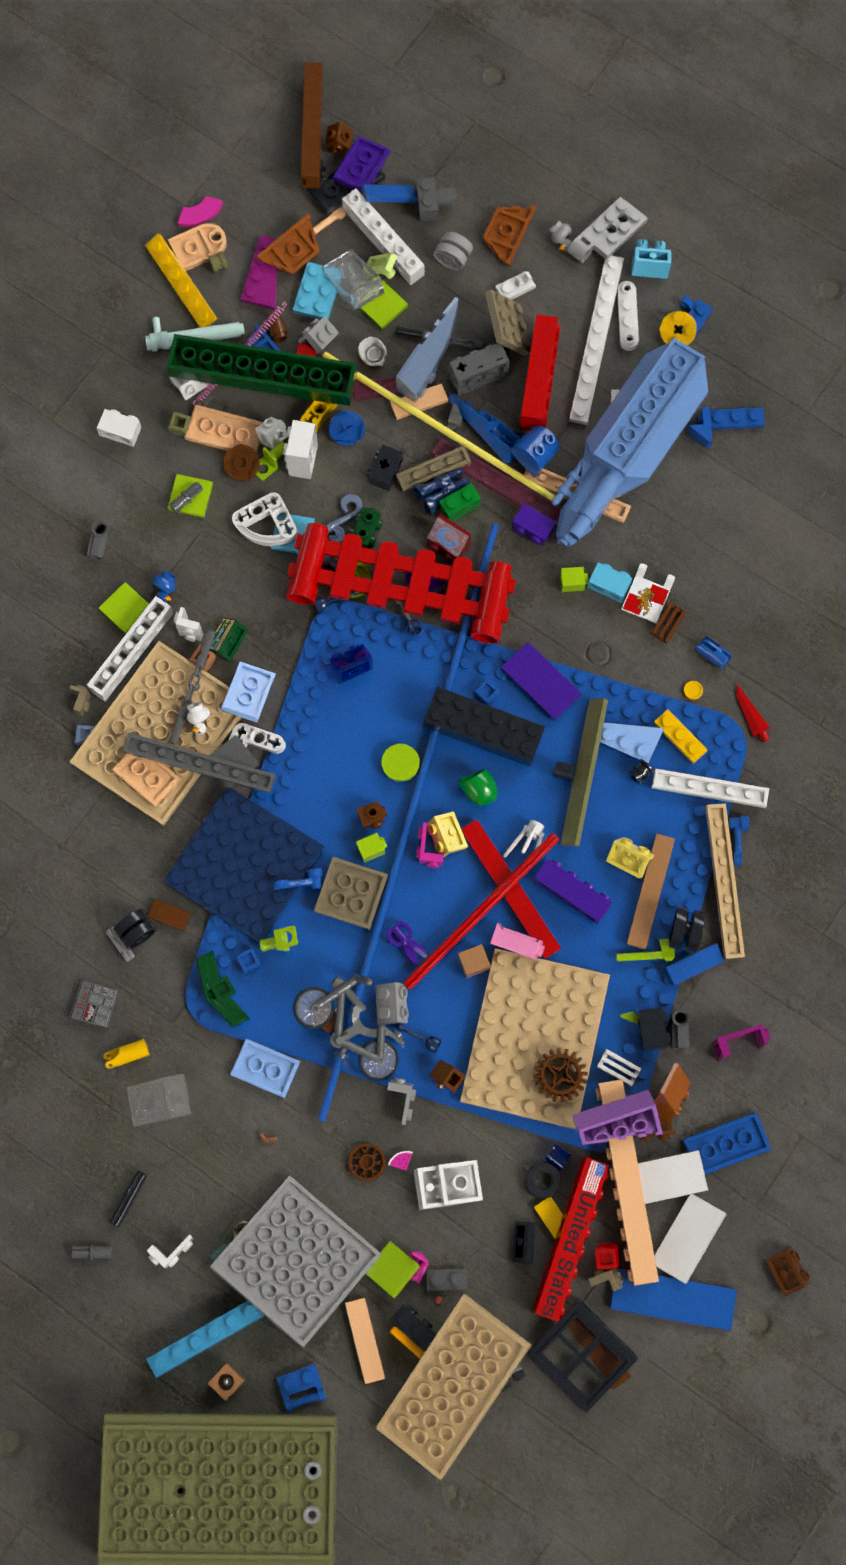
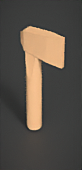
M340 207L314 226L312 229H314L315 235L335 220L344 218L346 211L343 207Z

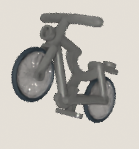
M355 973L349 980L343 981L340 977L336 976L330 983V986L334 988L330 992L320 987H308L302 990L296 996L293 1003V1013L300 1025L309 1029H317L326 1025L333 1016V1000L337 998L335 1031L330 1036V1043L333 1047L341 1049L339 1051L335 1050L334 1054L342 1059L346 1058L344 1053L347 1049L358 1054V1064L361 1072L367 1078L374 1081L385 1080L396 1071L399 1063L398 1052L392 1043L385 1040V1036H390L397 1043L403 1045L405 1043L401 1040L403 1035L395 1029L391 1032L381 1024H378L374 1029L364 1027L360 1021L359 1014L364 1012L366 1007L351 990V987L359 982L367 986L372 985L373 981L371 978ZM346 995L353 1003L351 1009L353 1025L342 1031ZM358 1033L366 1037H375L374 1040L367 1042L363 1047L348 1041V1039Z

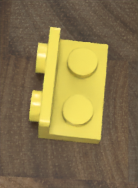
M454 812L434 816L427 823L428 832L435 843V849L439 854H443V857L468 847Z
M623 837L614 841L606 862L640 879L643 877L648 862L653 859L654 854L650 853L648 848L638 847L633 844L632 840Z

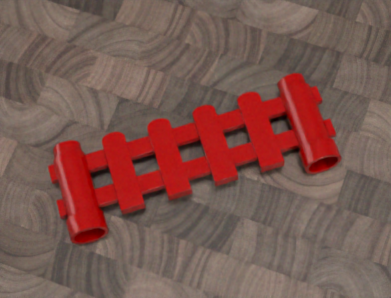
M308 523L303 535L297 534L295 549L299 550L296 564L290 563L287 575L288 578H292L289 581L286 592L288 600L298 604L313 605L318 592L317 584L332 587L330 597L349 601L351 591L368 594L367 605L386 609L387 600L392 599L406 602L404 613L423 616L424 607L442 610L441 621L459 624L461 614L476 617L471 629V638L487 644H497L500 642L503 629L502 623L507 624L510 611L509 608H505L508 594L513 595L516 580L511 577V565L493 561L490 563L489 571L482 573L472 571V561L465 557L455 558L453 566L435 563L434 552L427 549L419 550L415 559L398 555L399 547L393 542L381 543L379 551L363 548L361 537L355 534L345 535L342 543L329 541L327 538L329 529L318 523ZM324 555L339 558L335 572L321 569ZM358 562L375 566L372 580L355 576ZM394 570L412 573L409 587L391 584ZM431 578L449 581L446 595L428 592ZM468 585L483 588L480 602L465 599Z

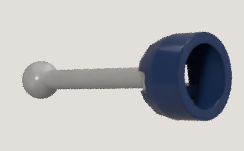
M396 600V603L401 606L404 612L405 606L403 602ZM404 613L408 620L406 625L408 634L410 636L420 634L423 630L421 624L417 620H412L409 614Z

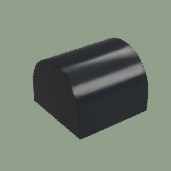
M560 761L556 762L553 777L572 781L575 765Z

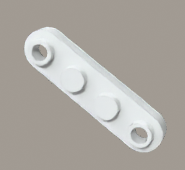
M623 281L619 284L617 290L620 345L624 350L632 351L636 349L639 342L636 287L630 281Z

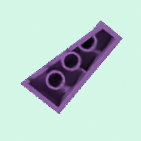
M649 1090L572 1115L582 1145L608 1142L611 1138L623 1140L627 1136L637 1135L638 1137H646V1134L649 1133L663 1134L656 1105Z

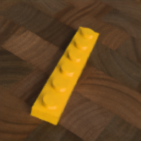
M157 234L145 245L199 327L210 326L218 318L162 235Z

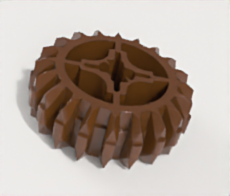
M557 1048L556 1055L553 1050H550L549 1054L551 1057L544 1053L542 1057L545 1062L540 1059L537 1061L542 1067L534 1068V1071L540 1072V1074L534 1075V1079H540V1081L535 1083L536 1087L543 1086L539 1092L542 1094L546 1090L548 1092L545 1096L546 1099L551 1094L554 1095L553 1102H556L557 1096L560 1097L561 1103H564V1096H567V1099L571 1101L572 1093L575 1097L579 1096L576 1089L584 1090L580 1083H587V1080L582 1077L587 1076L588 1072H581L586 1067V1064H578L582 1060L581 1057L577 1058V1060L573 1059L576 1055L575 1052L571 1054V1057L568 1056L569 1049H565L564 1054H561V1049ZM554 1060L566 1061L561 1067L549 1065ZM571 1064L576 1070L577 1081L573 1080L568 1074ZM566 1067L564 1071L566 1078H561L555 1083L557 1080L555 1072L560 1073ZM545 1069L553 1076L551 1086L545 1081ZM561 1083L572 1086L571 1089L566 1091L555 1090Z

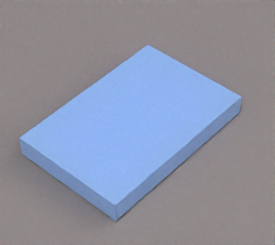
M240 661L221 710L258 722L276 674Z
M245 1039L230 1076L285 1098L300 1061Z

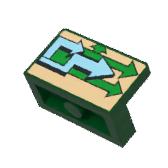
M223 618L215 631L209 651L217 653L224 660L230 662L246 636L248 629L237 620Z

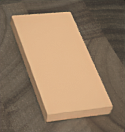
M195 404L185 440L226 451L238 444H244L258 452L260 440L255 429L263 422Z

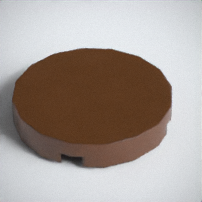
M238 444L227 450L224 455L223 466L229 477L235 481L244 482L256 476L260 468V459L252 447Z

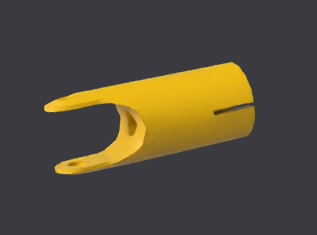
M141 1039L106 1052L103 1057L109 1060L105 1063V1066L110 1069L141 1059L150 1054L145 1039Z

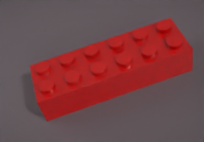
M536 314L520 431H527L535 425L546 428L561 324H557L558 317Z

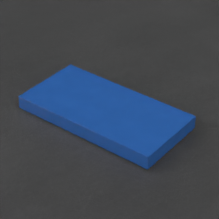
M757 1112L682 1140L687 1153L699 1150L705 1175L772 1150Z

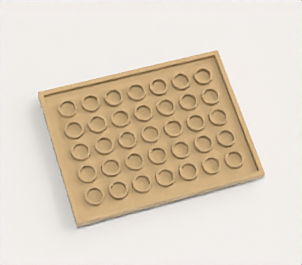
M158 641L73 756L70 764L164 826L201 774L166 765L181 780L154 807L112 771L117 763L127 754L123 753L122 750L128 733L174 745L169 743L178 718L177 714L182 700L186 697L189 689V680L197 666ZM202 669L199 685L194 690L192 696V703L202 702V705L209 709V717L202 721L206 726V731L203 735H196L192 732L194 724L189 723L185 719L177 744L174 746L210 755L223 745L242 717L221 710L229 686ZM194 676L191 685L195 686L198 678ZM185 701L184 707H188L189 702Z
M495 948L460 1103L576 1129L572 1115L581 1112L586 1084L580 1083L584 1090L576 1089L579 1096L575 1097L572 1093L571 1101L567 1099V1096H564V1103H561L560 1097L557 1096L556 1102H553L554 1095L551 1094L546 1099L545 1096L548 1092L545 1090L541 1094L539 1091L543 1086L536 1087L535 1083L540 1081V1079H534V1075L540 1074V1072L534 1071V1068L542 1067L537 1061L540 1059L545 1062L542 1057L544 1053L551 1057L549 1054L550 1050H553L556 1055L557 1048L561 1049V1054H564L565 1049H569L568 1056L571 1057V1054L575 1052L576 1055L573 1059L577 1060V1058L581 1057L582 1060L578 1064H586V1067L581 1072L586 1071L589 1075L610 975L537 958L536 960L518 953ZM554 1060L549 1065L561 1067L566 1061ZM571 1064L568 1074L573 1080L577 1081L576 1070ZM566 1067L560 1073L555 1072V1075H557L555 1083L561 1078H566L564 1076ZM545 1069V1081L551 1086L553 1076ZM588 1075L582 1078L588 1080ZM561 1083L555 1090L566 1091L571 1089L572 1086Z

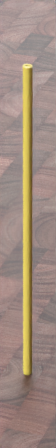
M325 352L322 358L339 360L328 352ZM357 371L356 379L460 445H464L468 450L551 502L556 496Z

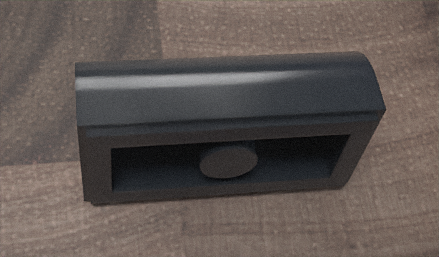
M515 1221L512 1262L533 1264L535 1222Z

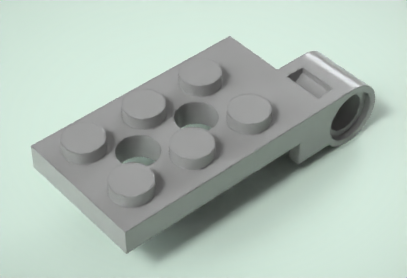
M620 197L570 244L567 252L581 263H584L589 258L593 250L607 260L647 222L648 218ZM618 218H624L626 222H620ZM611 228L615 230V233H609L606 229Z

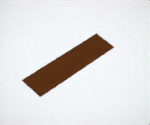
M577 1317L569 1325V1328L584 1349L596 1337ZM602 1342L589 1354L605 1378L621 1362ZM628 1371L612 1386L613 1390L631 1377Z

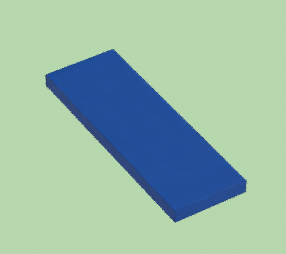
M616 1269L623 1278V1288L613 1291L610 1309L731 1331L737 1290L691 1281L684 1284L678 1279L658 1276L659 1282L634 1286L633 1282H629L627 1270Z

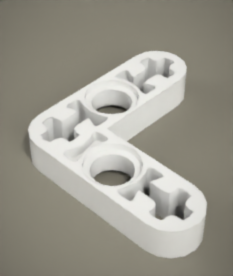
M245 723L235 725L229 737L230 740L237 735L245 747L251 745L274 754L283 752L286 747V743L281 736ZM244 729L246 734H242L240 737L238 732ZM258 734L264 735V740L261 743H256L254 740ZM268 740L274 743L278 741L281 745L274 748L271 743H268Z

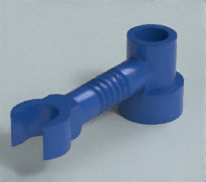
M749 815L729 818V829H733L734 866H742L741 831H749Z
M322 868L307 870V878L273 882L274 890L301 886H311V890L321 889Z

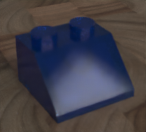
M355 644L349 647L348 651L335 653L328 659L338 684L373 669L372 656L364 644Z

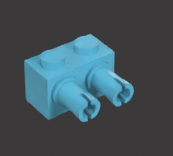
M642 239L638 240L632 259V276L668 279L671 267V250H665L666 243L662 241L660 245V241H656L654 249L648 248L647 240H644L643 244Z

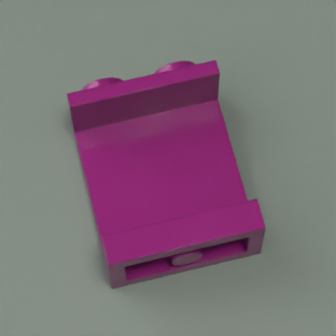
M763 1024L716 1038L712 1044L718 1062L726 1060L731 1055L727 1043L737 1039L755 1035L759 1049L764 1048L769 1043L768 1040H770L767 1028H764Z

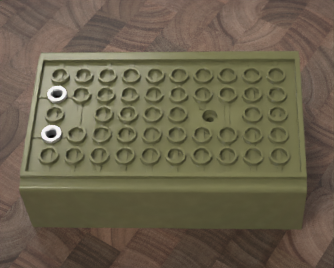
M105 1413L98 1565H335L334 1526L336 1524L338 1414ZM312 1466L317 1468V1473L315 1475H312L309 1472V1469ZM315 1511L316 1518L310 1519L308 1513Z

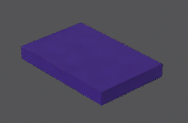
M358 136L333 176V180L363 193L361 190L362 186L372 184L388 158L390 149Z

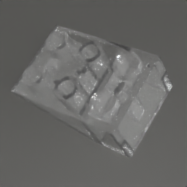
M184 1074L163 1077L127 1087L133 1127L192 1116L186 1076Z

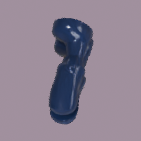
M461 468L442 476H437L433 482L413 486L414 494L418 500H423V506L428 515L432 516L437 512V505L440 500L470 484L468 478H464L455 484L453 483V481L463 475ZM437 489H441L440 492H438V493H436V494H433V495H431V496H428V495H429L430 493H432L433 491H435V490H437Z

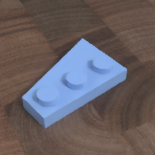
M604 723L600 743L649 763L664 728Z

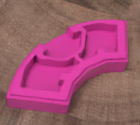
M205 196L199 205L190 208L183 207L178 226L194 227L209 219H213L221 210L223 200Z

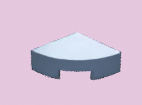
M77 725L75 745L83 744L96 726Z

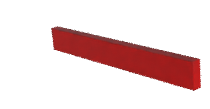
M475 820L462 828V833L498 887L512 872L479 821ZM517 883L504 898L527 934L538 939V941H544L542 945L545 948L542 957L545 960L561 950V947L520 884Z

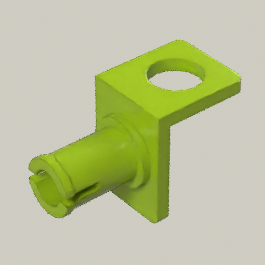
M283 441L271 451L266 447L262 448L264 457L260 459V465L268 466V471L264 474L259 472L256 474L261 481H264L278 469L277 460L283 455L285 445Z
M295 926L273 930L274 937L260 940V947L264 952L275 948L288 952L290 951L289 947L298 945ZM286 932H290L292 934V939L290 942H288Z

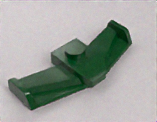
M213 950L195 959L203 988V995L207 1002L219 1012L232 1028L250 1020V1017L231 998V996L237 993L228 977L225 976L220 979Z

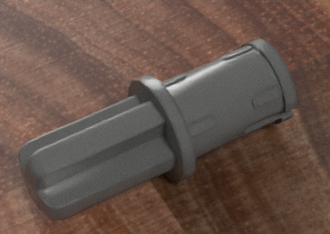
M195 482L186 491H181V495L169 504L172 510L178 513L185 505L192 503L191 500L203 490V487L200 483Z
M91 1244V1246H73L71 1256L72 1258H90L91 1260H94V1258L112 1259V1246H94V1244Z

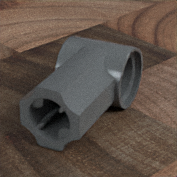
M97 520L91 526L92 534L87 556L103 560L111 531L105 521ZM99 528H105L102 534L97 533Z
M677 1009L670 1016L673 1049L689 1048L690 1016L684 1009ZM678 1013L682 1014L685 1018L682 1024L677 1023L675 1020V1015Z

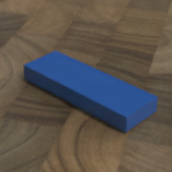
M363 185L361 189L366 202L415 203L418 199L413 185Z
M716 943L665 967V971L672 985H676L725 960Z

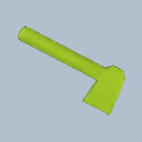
M659 939L661 951L621 953L616 955V960L618 962L651 959L673 961L675 949L668 948L669 939Z

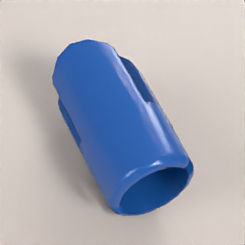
M705 636L695 647L696 652L720 669H723L732 657L729 651L708 636Z

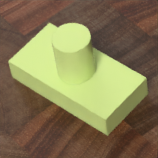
M393 253L371 256L363 272L367 276L383 274L388 279H391L396 273L393 265L397 256Z

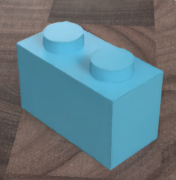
M598 563L588 582L587 588L622 603L631 584L632 577H629L630 575L624 571L618 572L606 563Z

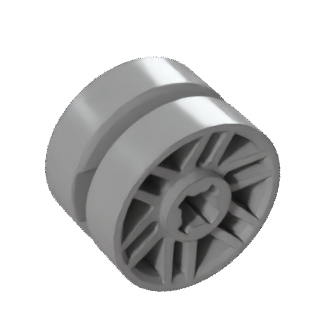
M448 231L443 234L437 245L434 257L439 263L450 269L462 270L473 250V246L462 235Z

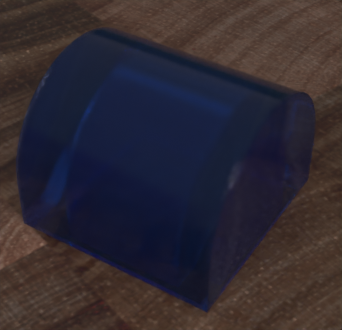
M556 1144L545 1161L561 1172L572 1155Z

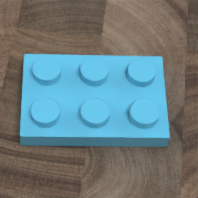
M308 262L293 307V313L315 319L318 318L319 320L325 316L329 320L343 270Z

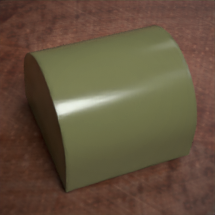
M173 411L168 431L177 436H185L191 416Z

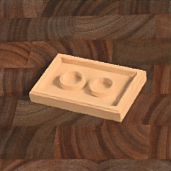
M126 754L112 769L117 776L154 807L181 780L165 764Z

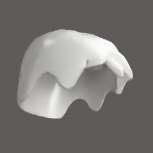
M368 337L359 344V356L365 364L370 366L383 365L387 350L379 339Z

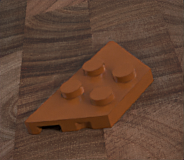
M531 205V208H520V206H512L511 208L497 207L483 236V242L509 268L537 207L535 205Z
M309 213L258 254L256 259L293 275L314 258L320 250L315 240L316 235L314 229H312Z

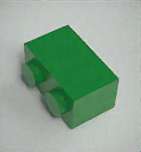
M472 483L439 501V510L444 517L452 522L481 506V498Z

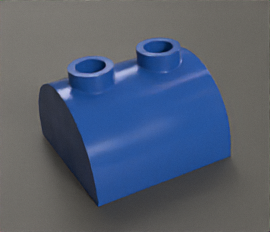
M535 425L530 427L509 451L533 477H536L558 453L559 443L552 432L545 427Z

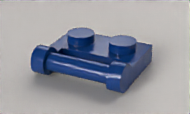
M315 1364L276 1378L288 1414L294 1412V1409L318 1400L321 1402L327 1400ZM316 1386V1393L291 1402L290 1395Z

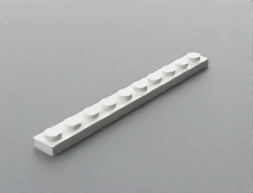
M610 256L604 262L569 422L584 425L588 423L624 260L621 257Z

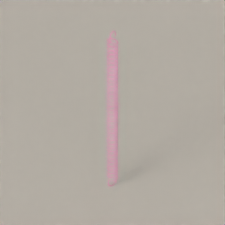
M284 302V303H286V302ZM283 303V304H284V303ZM286 303V304H287V303ZM282 304V305H283V304ZM285 305V306H286V305ZM285 306L283 307V309L285 308ZM277 307V309H275V312H272V313H273L272 316L275 317L276 319H277V317L274 315V313L277 314L278 316H280V315L276 312V310H277L278 312L281 313V311L278 309V308H280V307ZM280 308L281 310H283L282 308ZM283 310V311H284V310ZM281 313V314H282V313ZM270 314V316H271V314ZM271 316V318L268 317V320H267V321H269L271 324H273V323L270 321V319H272V320L275 322V320L272 318V316ZM266 321V323L263 322L264 325H261V327L264 326L266 329H268L265 324H267L268 326L270 325ZM270 326V327H271V326ZM259 327V330H256V332L259 331L260 333L263 334V332H262L260 329H262L263 331H265L264 328H263V327H262V328ZM265 331V332H266V331ZM254 332V335H252V338H249L250 341L247 340L248 344L245 343V345L247 344V345L251 346V345L249 344V342H251V343L254 345V343L251 341V339L254 340L255 342H257V341L253 338V336L259 340V338H258L255 334L259 335L260 337H261V335H260L258 332H257V333ZM208 384L209 388L207 387V390L203 389L204 392H201L202 395L199 394V397H196L197 400L199 398L200 400L204 401L200 396L206 399V397L203 394L208 396L205 391H207L208 393H210L208 389L213 391L210 387L212 386L215 389L213 384ZM215 384L216 386H218L217 384ZM210 393V394H211V393ZM195 400V401H196V400ZM198 400V401H199V400ZM194 401V402H195V401ZM199 401V402H200V401ZM200 402V403H201V402ZM193 403V406H194V403ZM199 404V405H200V404ZM194 406V407H195V406Z

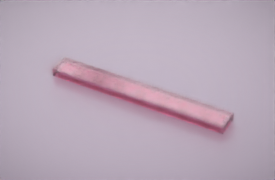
M441 438L433 449L432 455L437 457L458 447ZM468 453L471 464L461 468L464 474L521 507L523 504L530 506L556 521L555 527H558L562 507L554 506L550 500Z

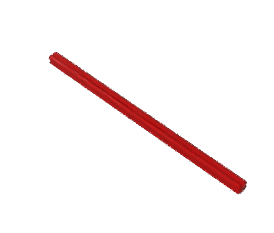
M551 833L403 984L411 990L559 841L558 836Z

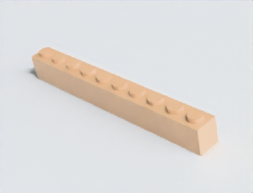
M623 1079L599 1083L598 1089H595L597 1101L601 1100L602 1105L626 1097ZM627 1136L623 1140L611 1138L608 1141L609 1148H606L607 1159L612 1161L613 1168H609L611 1181L615 1180L616 1188H613L615 1201L618 1200L620 1208L616 1209L618 1221L622 1220L623 1229H620L622 1241H626L627 1249H624L625 1261H629L631 1268L627 1270L629 1282H633L634 1286L659 1282L633 1136Z

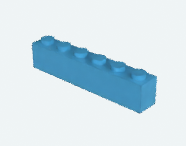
M247 1301L146 1360L155 1377H160L263 1318L265 1315Z

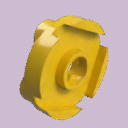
M682 311L671 312L666 315L660 326L661 337L666 344L675 338L688 346L695 339L697 332L695 319L689 313ZM675 325L683 326V333L681 335L679 333H674Z

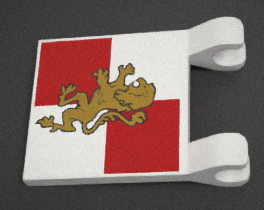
M641 563L621 610L656 624L674 583L675 576L669 574L664 586H661L643 578L647 565Z

